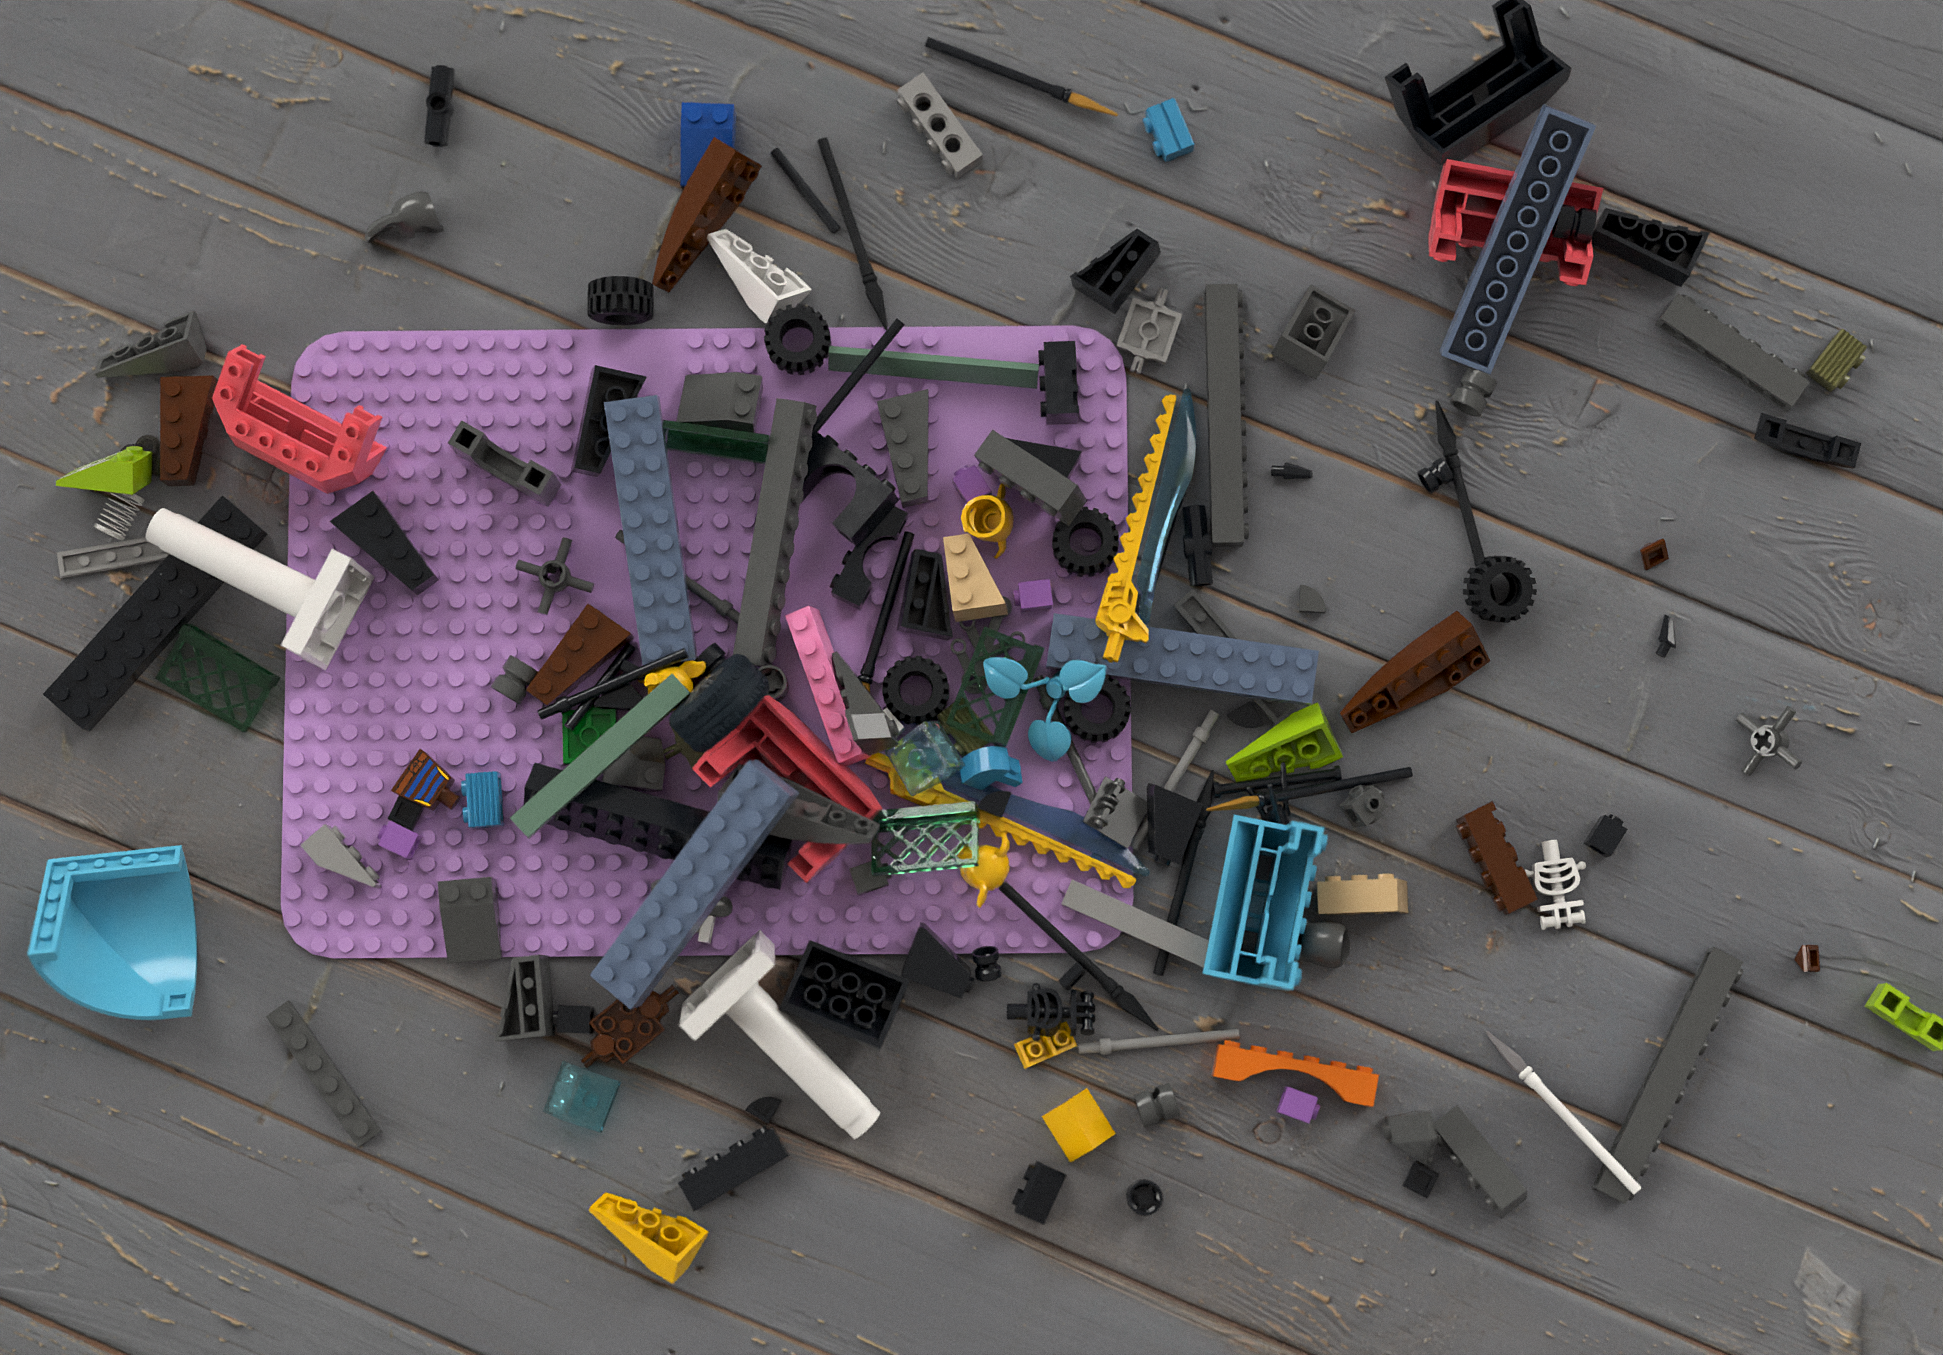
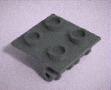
M1105 776L1082 822L1123 847L1128 848L1147 811V801L1127 790L1124 786L1125 781L1116 778L1115 781H1112Z

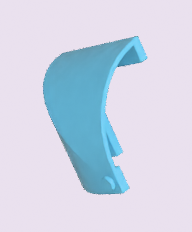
M182 845L47 860L28 950V957L32 965L47 984L80 1006L119 1018L158 1020L192 1016L197 978V933L192 888Z

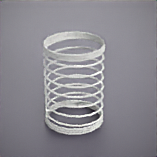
M111 493L112 495H114V496L118 497L119 499H121V500L127 502L128 504L132 505V506L135 507L136 509H134V508H132V507H129V506H127V505H124V504H122V503H120V502H117V501H115V500H113V499H111V498H108V499L111 500V501H113V502H115V503H117L118 505L124 507L125 509L129 510V511L132 512L133 514H131V513H129V512H126V511H124V510H121V509H119V508H117V507H114V506H112V505H110V504H108V503H105V504L108 505V506H110V507H112V508H114V509H116L117 511L123 513L124 515L128 516V517L131 518V519H128V518H126V517H123V516H121V515H119V514H116V513H114V512H112V511H109V510H107V509H105V508H103L105 511H107V512L113 514L114 516L120 518L121 520L125 521L126 523H123V522H121V521H118V520H116V519H113V518H111V517H109V516H107V515H104V514H102V513H100V514H101L102 516H104V517H106V518L112 520L113 522L119 524V525L122 526V527H124V526L121 525L120 523L125 524V525H128V526H132L129 522H127L126 520H124V519H122V518H125V519L130 520V521H134V519H133L132 517H130L129 515H127V514H125V513H128V514L133 515V516H137L136 513H134L133 511H131V510L128 509V508H131V509L136 510V511H140V510H139L136 506H134L133 504L142 506L141 503H143L145 500H144L143 498L139 497V496L136 495V494H133V495L123 494V495H125V496H127V497H129V498H131V499H133V500H135L136 502L139 503V504H137V503H134V502H132V501H129V500H127V499H125V498H122V497H120V496H118V495H116V494ZM97 518L101 522L109 525L110 527L116 529L122 534L95 523L94 527L96 529L116 539L124 541L125 537L123 536H126V534L118 530L117 528L129 531L126 527H124L125 529H123Z

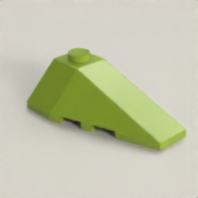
M1317 702L1292 713L1228 759L1226 764L1236 782L1268 777L1272 772L1281 771V762H1285L1287 773H1293L1295 768L1309 766L1311 770L1323 767L1343 758V755L1329 722Z

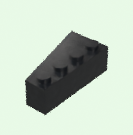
M598 365L591 369L571 472L594 477L601 474L611 453L604 402L637 398L647 378L646 376Z
M371 491L329 521L415 594L419 595L439 580L374 491Z

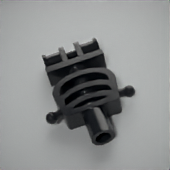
M1034 983L1032 985L1033 990L1027 992V1004L1007 1003V1020H1027V1033L1033 1034L1032 1040L1035 1042L1040 1040V1036L1049 1037L1055 1035L1061 1026L1062 1018H1070V1036H1076V1024H1082L1080 1029L1082 1035L1089 1036L1094 1034L1093 1023L1096 1021V1016L1092 1014L1095 1011V1004H1093L1094 993L1091 991L1081 992L1080 998L1082 1002H1076V990H1071L1070 1007L1063 1008L1061 998L1055 990L1050 988L1040 989V984ZM1050 1001L1053 1002V1004H1054L1056 1007L1053 1006V1008H1052V1007L1050 1006ZM1044 1017L1043 1021L1041 1023H1038L1039 1018ZM1049 1018H1056L1052 1024H1049Z

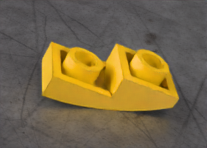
M1066 1021L1061 1023L1058 1032L1053 1036H1040V1040L1037 1042L1033 1041L1031 1036L1015 1043L1014 1046L1024 1069L1072 1049L1077 1044L1074 1037L1070 1036V1028Z

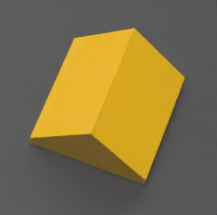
M1088 1088L1042 1116L1070 1163L1116 1134Z

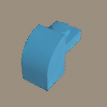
M989 746L979 748L959 760L962 783L983 790L993 782L998 781L1016 788L1023 783L1020 762L1018 759L1009 757L1005 747Z

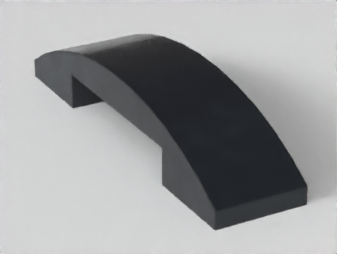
M1765 413L1760 414L1754 437L1759 442L1792 455L1852 469L1856 466L1861 447L1860 442L1840 436L1830 437L1788 424L1787 420Z

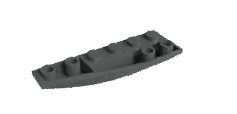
M739 764L719 790L717 802L745 765ZM779 776L799 794L769 833L770 835L815 843L864 844L870 843L879 830L880 824L790 779Z

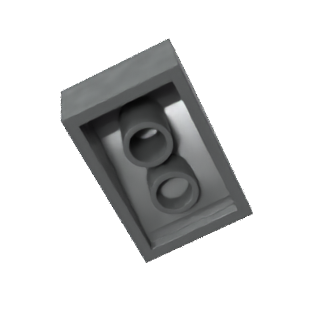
M1310 284L1271 354L1316 380L1356 310Z
M740 372L686 375L676 425L754 436L763 393L762 376Z
M482 877L439 881V908L448 964L502 959L496 878Z

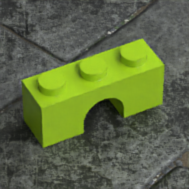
M1878 984L1864 1007L1930 1050L1943 1051V1019L1934 1013H1928L1909 1002L1910 997L1890 984Z

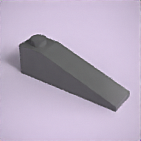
M191 311L163 323L166 328L153 335L149 331L143 334V338L134 346L125 344L100 358L95 371L96 377L171 373L199 367L204 362L207 348L196 312Z
M837 651L832 653L837 678L841 686H845V689L840 692L842 699L848 709H845V714L853 741L868 756L899 745L896 735H899V730L894 719H889L845 659Z

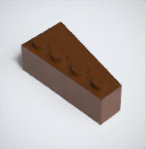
M213 375L160 377V481L167 486L195 485L202 457L203 443L208 434L207 427L210 415L213 414L215 406L212 397L218 380Z
M587 604L529 684L526 691L546 706L555 703L556 699L570 694L583 680L597 671L596 669L604 662L611 659L618 650L632 641L634 636L596 608Z
M1492 801L1456 819L1458 825L1455 827L1462 840L1466 839L1470 846V849H1468L1470 858L1474 864L1478 863L1483 872L1480 873L1481 879L1487 888L1491 887L1495 895L1492 899L1499 912L1503 911L1507 915L1538 899L1524 868L1516 866L1515 862L1518 861L1517 853L1510 842H1505L1506 829L1502 821L1494 818L1492 812L1497 809Z

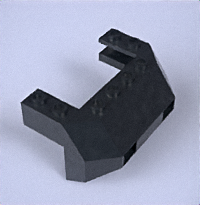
M1500 0L1492 5L1503 45L1428 94L1424 78L1418 72L1412 76L1407 63L1385 76L1397 116L1420 148L1439 165H1444L1447 159L1463 160L1541 108L1568 81L1572 68L1542 45L1532 7L1525 0Z

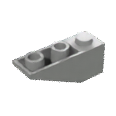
M324 824L301 844V847L318 866L378 889L381 887L377 881L380 878L371 866L366 868L361 863L362 855L354 846L349 848L344 843L343 839L346 837L337 826L332 828Z

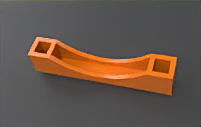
M1228 1040L1224 1041V1045H1217L1212 1077L1242 1081L1251 1075L1266 1070H1295L1321 1080L1333 1089L1344 1102L1374 1107L1379 1075L1372 1073L1373 1068L1357 1065L1356 1070L1346 1069V1063L1330 1060V1065L1320 1064V1058L1304 1055L1303 1060L1293 1058V1053L1277 1050V1055L1266 1053L1267 1048L1251 1045L1250 1050L1240 1048V1043Z

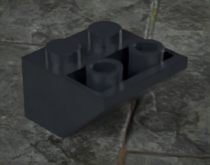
M1036 1161L1035 1165L1029 1164L1023 1177L1027 1183L1023 1190L1018 1188L1012 1204L1016 1206L1014 1212L1044 1225L1066 1174L1039 1161Z

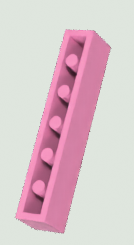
M808 605L785 615L838 764L849 766L871 757L872 755L868 756L853 741L845 714V709H848L842 699L840 692L845 689V686L842 687L837 678L832 656L834 650L820 611Z

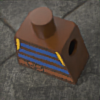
M419 749L391 789L395 794L433 811L439 803L452 810L460 800V796L450 790L455 779L422 749Z

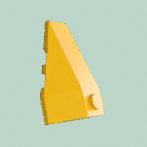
M607 1192L589 1208V1211L652 1272L671 1284L689 1268L709 1232L686 1217L679 1215L677 1218L661 1214V1209L653 1208V1211L639 1207L636 1201Z

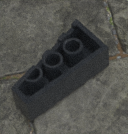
M1605 208L1596 221L1591 242L1593 245L1681 287L1690 276L1710 232L1688 230V227L1680 225L1674 227L1662 224V221L1644 220L1640 219L1637 215Z

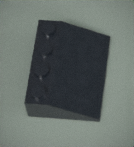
M810 940L779 1010L880 1051L905 996L910 980Z

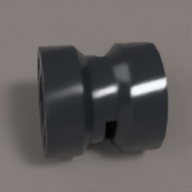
M1441 458L1434 461L1431 467L1423 468L1417 472L1419 480L1430 494L1437 491L1440 485L1448 484L1454 480L1450 468Z
M983 946L973 950V962L977 965L975 968L976 979L987 982L1000 978L1002 972L1001 966L997 963L999 959L998 948Z

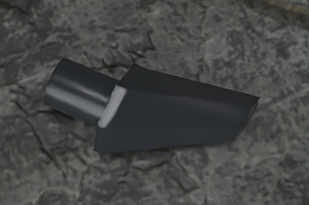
M1285 463L1284 466H1271V476H1284V479L1312 478L1313 476L1312 470L1290 463Z
M1667 615L1664 616L1658 638L1661 644L1656 651V654L1663 658L1666 657L1671 647L1676 648L1674 622Z

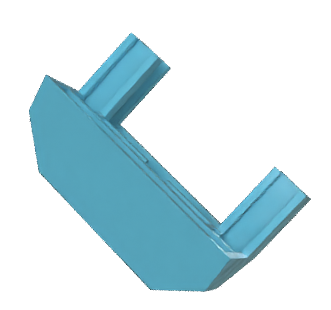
M1234 815L1203 974L1284 991L1293 990L1294 986H1299L1302 969H1297L1298 962H1294V960H1299L1301 945L1297 944L1299 934H1304L1307 919L1302 918L1304 907L1309 908L1312 892L1307 891L1309 881H1314L1317 866L1312 865L1313 859L1322 851H1325L1328 835L1323 834L1325 827L1291 821L1288 825ZM1259 855L1272 857L1268 881L1255 878ZM1244 930L1258 933L1254 954L1240 951Z

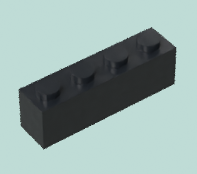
M766 1125L752 1133L754 1138L747 1143H744L741 1139L729 1146L730 1152L723 1157L717 1153L705 1161L706 1167L699 1171L694 1167L682 1174L683 1180L678 1182L694 1211L790 1156L774 1127L768 1130Z

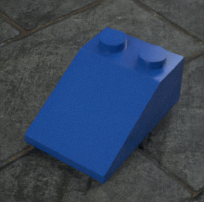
M682 102L681 187L686 186L714 137L735 149L736 111L734 104Z

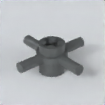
M563 537L555 560L547 561L542 567L522 560L517 561L516 570L538 576L541 585L545 588L537 611L540 614L548 615L555 592L563 591L568 586L589 593L593 591L594 583L571 576L569 568L565 565L572 544L571 539ZM556 570H560V581L557 583L552 582L548 578V574H555Z
M1787 706L1774 725L1760 727L1744 713H1740L1737 716L1736 721L1752 733L1751 745L1755 750L1742 768L1745 774L1751 776L1764 756L1774 757L1778 755L1795 770L1801 766L1802 761L1787 750L1789 737L1784 731L1796 713L1792 707Z

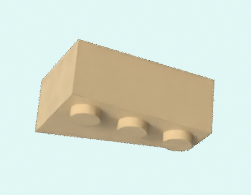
M970 534L943 537L955 621L960 622L1008 615L1006 603Z
M1378 874V879L1370 880L1367 879V875H1352L1351 880L1341 881V876H1326L1325 881L1317 882L1318 914L1408 913L1407 881L1394 878V874Z

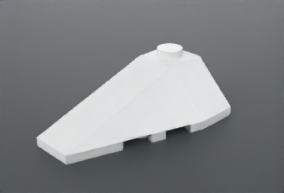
M727 229L708 234L707 240L746 304L766 324L769 323L768 320L771 316L775 317L777 315L776 311L781 308L784 311L786 310V305L790 304L792 308H795L797 304L810 294L812 289L788 268L783 271L772 264L774 259L767 255L762 257L752 251V245Z

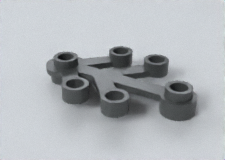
M1005 596L1002 597L1006 603L1008 615L991 618L983 642L975 627V619L972 620L973 623L969 627L964 626L962 621L959 622L960 627L966 631L978 656L974 666L966 653L965 641L958 638L951 642V651L957 655L964 670L961 679L962 687L970 694H979L987 687L983 665L985 659L998 656L1012 648H1021L1025 644L1024 634L1016 631L1010 635V638L993 645L1002 619L1009 616L1012 610L1011 601ZM1019 635L1023 641L1020 644H1014L1012 638ZM958 642L964 646L963 650L959 652L953 648L954 644ZM1006 656V657H1004V658H1008V659H1011V660L1016 661V660H1015L1013 657H1011V656ZM977 676L980 679L979 684L972 685L969 682L970 678Z

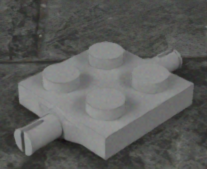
M1158 288L1154 302H1145L1136 298L1132 299L1116 348L1134 356L1130 369L1133 373L1137 363L1136 374L1141 373L1145 360L1166 364L1182 318L1181 313L1172 311L1164 305L1169 292L1164 289L1162 298H1160L1163 288Z

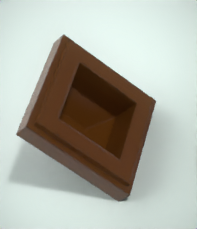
M1663 538L1645 544L1640 550L1645 570L1669 559L1666 543Z
M1802 945L1794 960L1804 972H1820L1818 945Z

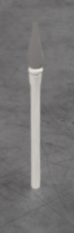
M1486 1031L1487 1036L1509 1067L1517 1072L1519 1078L1524 1080L1531 1089H1534L1635 1195L1642 1187L1541 1082L1537 1074L1532 1072V1067H1527L1521 1056L1489 1031Z

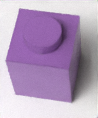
M966 465L954 473L956 477L952 478V483L965 504L975 497L992 495L990 487L975 465L970 468Z
M1050 579L1018 582V590H1013L1015 606H1020L1021 612L1053 608Z
M389 821L388 825L384 824L378 834V839H380L378 845L412 860L423 836Z
M1285 1086L1276 1112L1305 1123H1310L1311 1119H1316L1320 1104H1317V1097Z

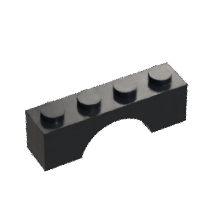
M894 506L858 548L855 546L853 551H847L842 561V564L845 566L841 574L836 573L830 584V588L833 589L831 592L833 597L859 610L862 609L873 587L863 571L865 555L872 546L886 540L897 541L909 518L907 512Z

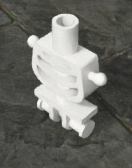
M1557 840L1541 842L1544 862L1534 863L1532 871L1525 870L1527 877H1532L1534 890L1545 896H1553V902H1555L1551 905L1537 907L1538 912L1552 911V916H1540L1542 930H1545L1547 927L1560 929L1561 923L1565 922L1567 927H1572L1575 923L1585 924L1584 911L1580 910L1579 912L1571 913L1570 909L1571 907L1584 905L1583 900L1565 902V896L1563 895L1574 890L1579 885L1580 875L1578 870L1585 869L1586 863L1581 861L1575 864L1573 858L1560 859ZM1569 868V873L1564 877H1560L1561 871ZM1540 873L1549 874L1550 879L1541 877ZM1572 878L1571 885L1563 890L1562 882ZM1540 883L1551 884L1552 891L1542 888ZM1558 909L1564 910L1565 917L1559 916Z

